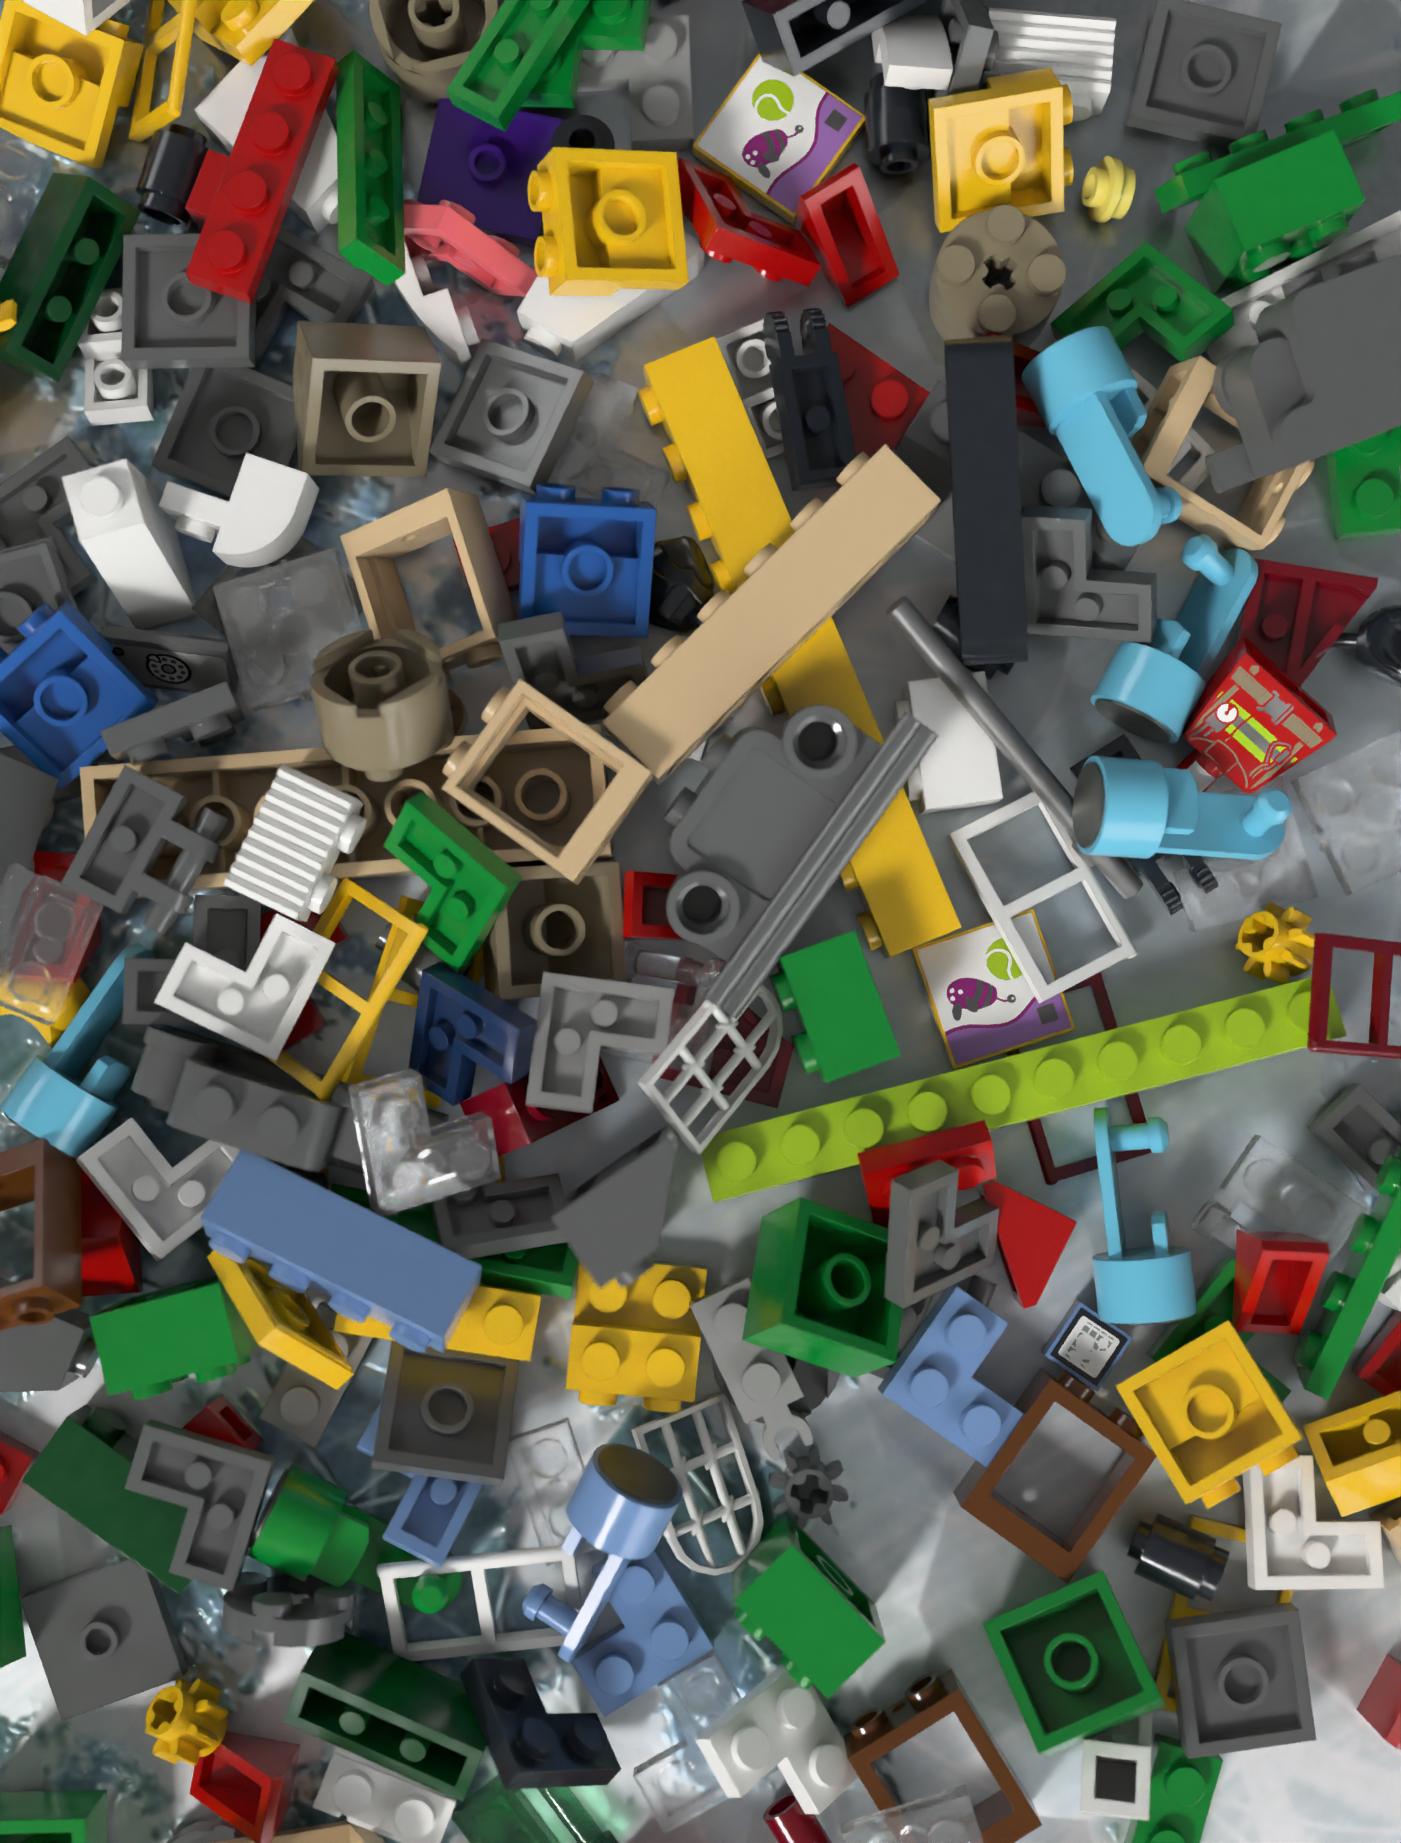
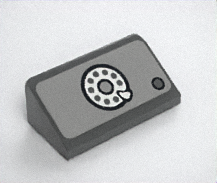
M112 625L101 627L100 633L114 647L112 654L145 687L197 693L226 681L236 695L242 653L227 640Z

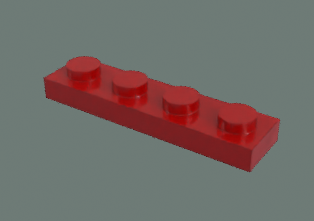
M274 38L185 273L191 284L249 304L253 303L339 70L335 58Z

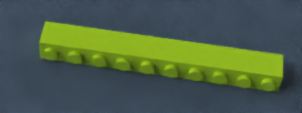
M1312 977L719 1132L701 1152L713 1202L716 1204L860 1166L857 1153L985 1120L990 1132L1306 1049ZM1331 986L1327 1040H1337L1347 1036Z

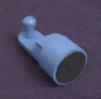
M608 1443L597 1447L566 1504V1513L572 1528L561 1549L574 1556L585 1542L588 1541L598 1549L610 1554L580 1612L578 1613L552 1595L553 1589L544 1583L534 1585L522 1604L523 1613L532 1621L538 1618L566 1637L559 1650L558 1657L567 1663L572 1662L588 1639L630 1560L643 1559L654 1552L683 1497L682 1487L671 1470L655 1457L632 1446Z

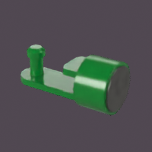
M293 1464L284 1470L256 1524L247 1557L302 1583L309 1574L338 1588L350 1579L382 1595L380 1577L376 1573L378 1564L421 1560L383 1540V1535L390 1522L346 1502L348 1490ZM449 1551V1553H448V1555H447L446 1557L454 1556V1555ZM462 1573L426 1574L423 1576L396 1578L400 1603L422 1613L441 1611L451 1605L457 1598L462 1585Z

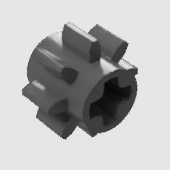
M817 1444L811 1446L808 1456L798 1458L790 1450H784L787 1465L784 1473L772 1472L768 1474L769 1485L776 1489L784 1490V1494L777 1497L773 1502L774 1512L781 1514L790 1509L796 1514L798 1530L802 1531L807 1525L808 1519L821 1517L824 1523L831 1525L833 1522L830 1507L833 1500L845 1502L848 1501L849 1497L847 1489L831 1482L843 1472L842 1463L840 1460H835L825 1466L820 1461ZM807 1475H815L820 1489H812L809 1499L800 1498L796 1485H803Z

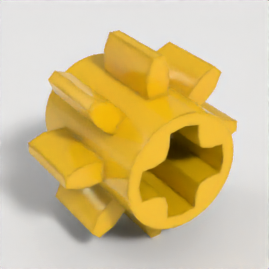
M1272 902L1267 903L1265 911H1259L1246 917L1239 930L1238 943L1235 944L1236 950L1250 957L1246 961L1243 971L1262 981L1268 978L1280 985L1287 984L1290 976H1298L1305 971H1309L1313 963L1314 935L1305 930L1310 925L1312 918L1292 906L1285 910Z
M180 1678L176 1680L175 1686H168L158 1692L151 1701L146 1714L145 1733L158 1738L151 1753L174 1765L179 1760L195 1766L198 1763L199 1757H204L214 1752L222 1742L227 1729L226 1716L228 1715V1710L215 1704L219 1699L221 1690L199 1678L193 1684Z

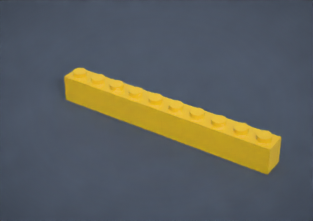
M713 336L644 364L646 387L637 391L650 425L653 426L661 422L670 445L661 449L675 484L686 480L694 503L687 505L686 511L699 541L710 538L719 561L711 563L710 568L719 592L725 589L732 595L749 578L744 569L754 556L769 543H772L779 549L796 531L790 526L792 522L716 338ZM831 616L760 686L763 698L771 715L775 716L783 713L785 721L792 713L803 707L817 704L834 707L843 712L854 726L882 745L884 740ZM902 787L838 876L845 892L856 889L865 912L856 915L862 936L869 950L872 951L880 947L884 958L892 957L962 928L905 790Z

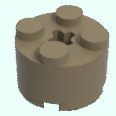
M370 0L369 4L371 25L389 74L406 92L407 96L419 103H438L439 98H449L446 89L499 10L498 0Z
M999 205L992 210L976 213L960 222L948 234L940 248L929 286L930 316L941 337L944 340L984 337L992 334L998 336L1012 335V341L1027 347L1032 344L1044 329L1061 295L1066 277V267L1058 244L1042 224L1011 205ZM985 280H988L992 283L998 281L1002 285L997 284L994 285L992 288H989L985 285L984 282Z
M394 628L395 638L374 639L372 629L348 634L324 647L312 662L314 674L312 677L309 676L324 749L333 760L346 767L364 771L365 776L372 781L385 782L396 779L403 773L405 767L417 764L429 758L437 751L449 747L455 739L440 650L427 636L408 629Z

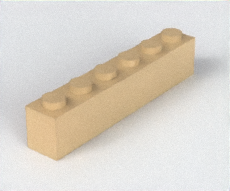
M886 444L872 458L865 452L856 456L836 479L842 487L825 504L818 497L807 504L790 524L796 532L779 549L772 543H769L758 552L744 569L749 578L732 595L725 589L718 592L697 615L703 623L685 641L679 635H676L655 654L650 663L656 670L639 686L632 680L627 682L605 704L604 709L610 714L602 722L605 731L634 760L652 772L653 779L659 786L935 515L941 499Z

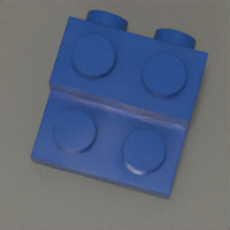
M537 484L536 495H521L518 560L520 562L518 620L562 611L569 635L648 638L657 509L649 501H639L640 490L626 487H602L601 499L576 498V487L572 485Z
M68 600L55 611L44 602L17 627V630L25 638L8 654L0 647V732L42 772L57 778L56 786L60 790L64 789L80 774V767H88L107 750L100 732L101 730L147 713L155 708L158 702L151 692L112 654L114 649L112 644Z

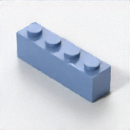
M244 1150L239 1151L200 1217L206 1235L211 1237L208 1243L209 1246L219 1254L238 1263H244L249 1256L271 1267L268 1275L279 1284L299 1293H304L309 1286L331 1297L328 1304L336 1312L359 1323H364L369 1316L391 1327L389 1336L392 1339L420 1353H425L428 1346L444 1353L480 1284L481 1265L256 1154Z

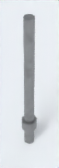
M907 596L893 603L886 611L887 616L1074 839L1072 848L1087 866H1097L1123 899H1128L1138 893L1143 887V882L1123 857L1086 855L1080 851L1073 830L1072 811L1074 798Z

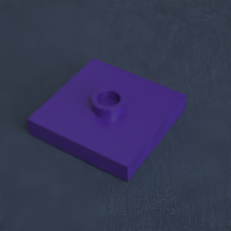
M439 98L417 201L424 205H439L441 200L454 202L475 216L474 226L486 235H494L511 243L535 247L536 240L542 233L543 221L542 212H533L529 206V176L533 170H537V165L551 150L552 136L556 128L563 122V119L519 110L504 132L454 106L449 98Z

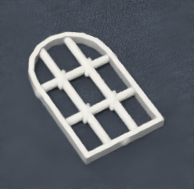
M762 984L737 1019L729 1014L727 1016L720 1007L706 999L638 1081V1084L662 1113L664 1120L672 1126L693 1153L701 1154L760 1078L764 1076L779 1051L783 1033L782 1013L775 996ZM759 995L763 999L768 1012L744 1040L735 1028L739 1024L737 1020L756 996ZM713 1014L718 1021L715 1025L717 1029L697 1054L693 1056L685 1045L707 1018ZM770 1027L766 1047L758 1059L753 1052L756 1049L755 1043L767 1028ZM727 1033L736 1045L733 1049L734 1054L715 1078L711 1080L702 1068L706 1064L704 1060ZM679 1054L685 1062L681 1067L683 1071L665 1093L661 1095L653 1084ZM745 1058L752 1069L726 1100L720 1092L724 1088L722 1084L742 1059ZM694 1074L703 1086L700 1089L702 1094L680 1120L669 1103ZM712 1098L719 1107V1110L695 1139L687 1128Z
M719 1392L684 1408L681 1407L679 1412L669 1413L631 1429L637 1449L650 1454L643 1434L661 1427L674 1466L670 1470L682 1487L683 1497L690 1516V1520L673 1527L670 1520L663 1535L666 1537L669 1546L679 1561L693 1571L714 1576L733 1572L760 1543L764 1524L759 1498L760 1494L756 1488L728 1399L725 1394ZM718 1403L730 1439V1443L717 1448L716 1443L712 1444L701 1411ZM692 1414L704 1454L686 1461V1457H681L670 1423ZM733 1452L747 1492L746 1495L735 1500L732 1494L728 1495L717 1459ZM705 1465L706 1471L710 1469L721 1503L720 1507L704 1514L702 1508L698 1510L687 1476V1472ZM751 1505L753 1522L749 1540L744 1544L734 1511ZM722 1517V1522H727L737 1556L726 1564L716 1566L704 1525ZM691 1531L692 1536L696 1535L706 1566L698 1565L686 1556L677 1540L678 1536Z

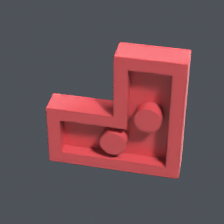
M411 199L404 201V236L411 258L423 254L425 260L447 261L492 294L526 296L538 275L535 270L519 259L521 251L514 244L498 236L486 235L474 226L475 216L454 202L441 200L439 205H424Z

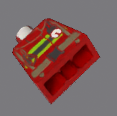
M1243 636L1234 645L1207 682L1203 694L1182 731L1183 737L1195 749L1175 769L1190 770L1197 782V792H1206L1219 778L1225 775L1243 792L1247 794L1254 793L1330 742L1337 735L1333 717L1250 640Z

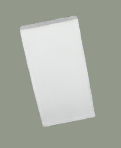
M908 12L872 32L875 63H882L885 86L904 87L911 90H948L953 72V64L944 27L936 15Z
M405 243L406 274L394 283L417 324L425 327L431 342L463 371L467 370L472 360L468 346L479 343L468 307L466 305L455 309L448 288L435 291L423 254L411 258Z
M123 288L103 290L78 341V345L85 357L84 412L91 426L154 420L153 370L129 369L121 361Z
M763 317L715 338L766 459L785 452L769 370L771 362L766 356L765 340L763 339Z

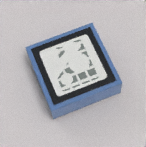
M1076 1299L1041 1352L1096 1391H1099L1133 1337L1115 1325L1100 1321L1098 1313Z

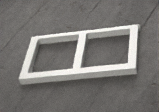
M1034 791L947 836L949 843L1039 1004L1126 958L1132 959L1138 955L1136 947L1093 871L1072 848L1074 839ZM1038 805L1075 870L1003 906L967 840ZM1082 882L1118 948L1047 985L1010 918Z
M562 1545L449 1556L445 1558L440 1569L422 1559L378 1564L376 1573L380 1577L393 1653L410 1661H422L562 1646L566 1637L553 1628L496 1634L486 1569L562 1561L568 1606L579 1613L582 1608V1599L575 1557L577 1553L571 1556L561 1549ZM471 1571L481 1635L407 1643L396 1578Z

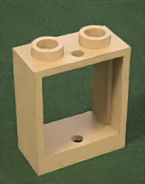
M1202 356L1170 366L1147 410L1148 416L1143 427L1136 432L1131 441L1135 452L1155 489L1172 487L1179 493L1182 500V511L1178 517L1180 521L1201 534L1208 535L1215 543L1225 549L1240 548L1246 552L1265 549L1281 532L1286 520V515L1283 512L1294 490L1298 489L1311 474L1315 460L1313 459L1293 468L1256 479L1235 519L1174 481L1166 474L1201 406L1206 407L1236 428L1238 426L1235 418L1229 416L1216 400L1213 389V377L1217 366Z
M450 488L439 491L340 536L369 628L373 631L374 639L395 638L394 628L408 629L416 632L393 559L453 534L483 630L439 648L446 682L451 679L449 674L451 669L466 663L468 668H479L503 659L504 656L498 642V624L518 620L478 495Z
M519 679L511 691L502 687L490 700L481 716V720L486 722L487 725L473 745L463 741L450 756L442 771L448 777L442 789L578 885L653 780V775L649 769ZM529 711L617 773L561 853L473 791Z

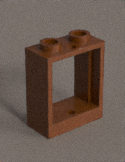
M44 1138L0 1152V1212L35 1201L34 1278L0 1288V1331L19 1325L45 1324L50 1322L55 1314L82 1306L81 1167L76 1162L77 1159L64 1155Z
M1040 1368L1014 1405L1024 1414L989 1465L985 1467L975 1460L953 1493L961 1508L1068 1584L1157 1456L1153 1449L1142 1440L1145 1435L1135 1419L1118 1407H1115L1110 1416H1108L1090 1403L1096 1392L1063 1369L1056 1379ZM1054 1402L1060 1404L1125 1451L1064 1540L993 1490Z
M952 1668L940 1676L933 1672L920 1677L906 1689L904 1693L905 1698L885 1710L882 1707H874L867 1710L852 1722L849 1728L850 1732L843 1736L849 1762L899 1843H1014L1042 1826L1032 1799ZM954 1712L1001 1790L921 1839L874 1761Z

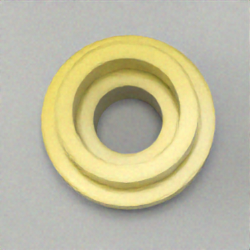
M1104 157L1097 167H1092L1085 177L1082 187V203L1088 207V214L1092 221L1105 223L1110 218L1121 219L1130 208L1135 192L1136 177L1134 169L1123 166L1120 158Z

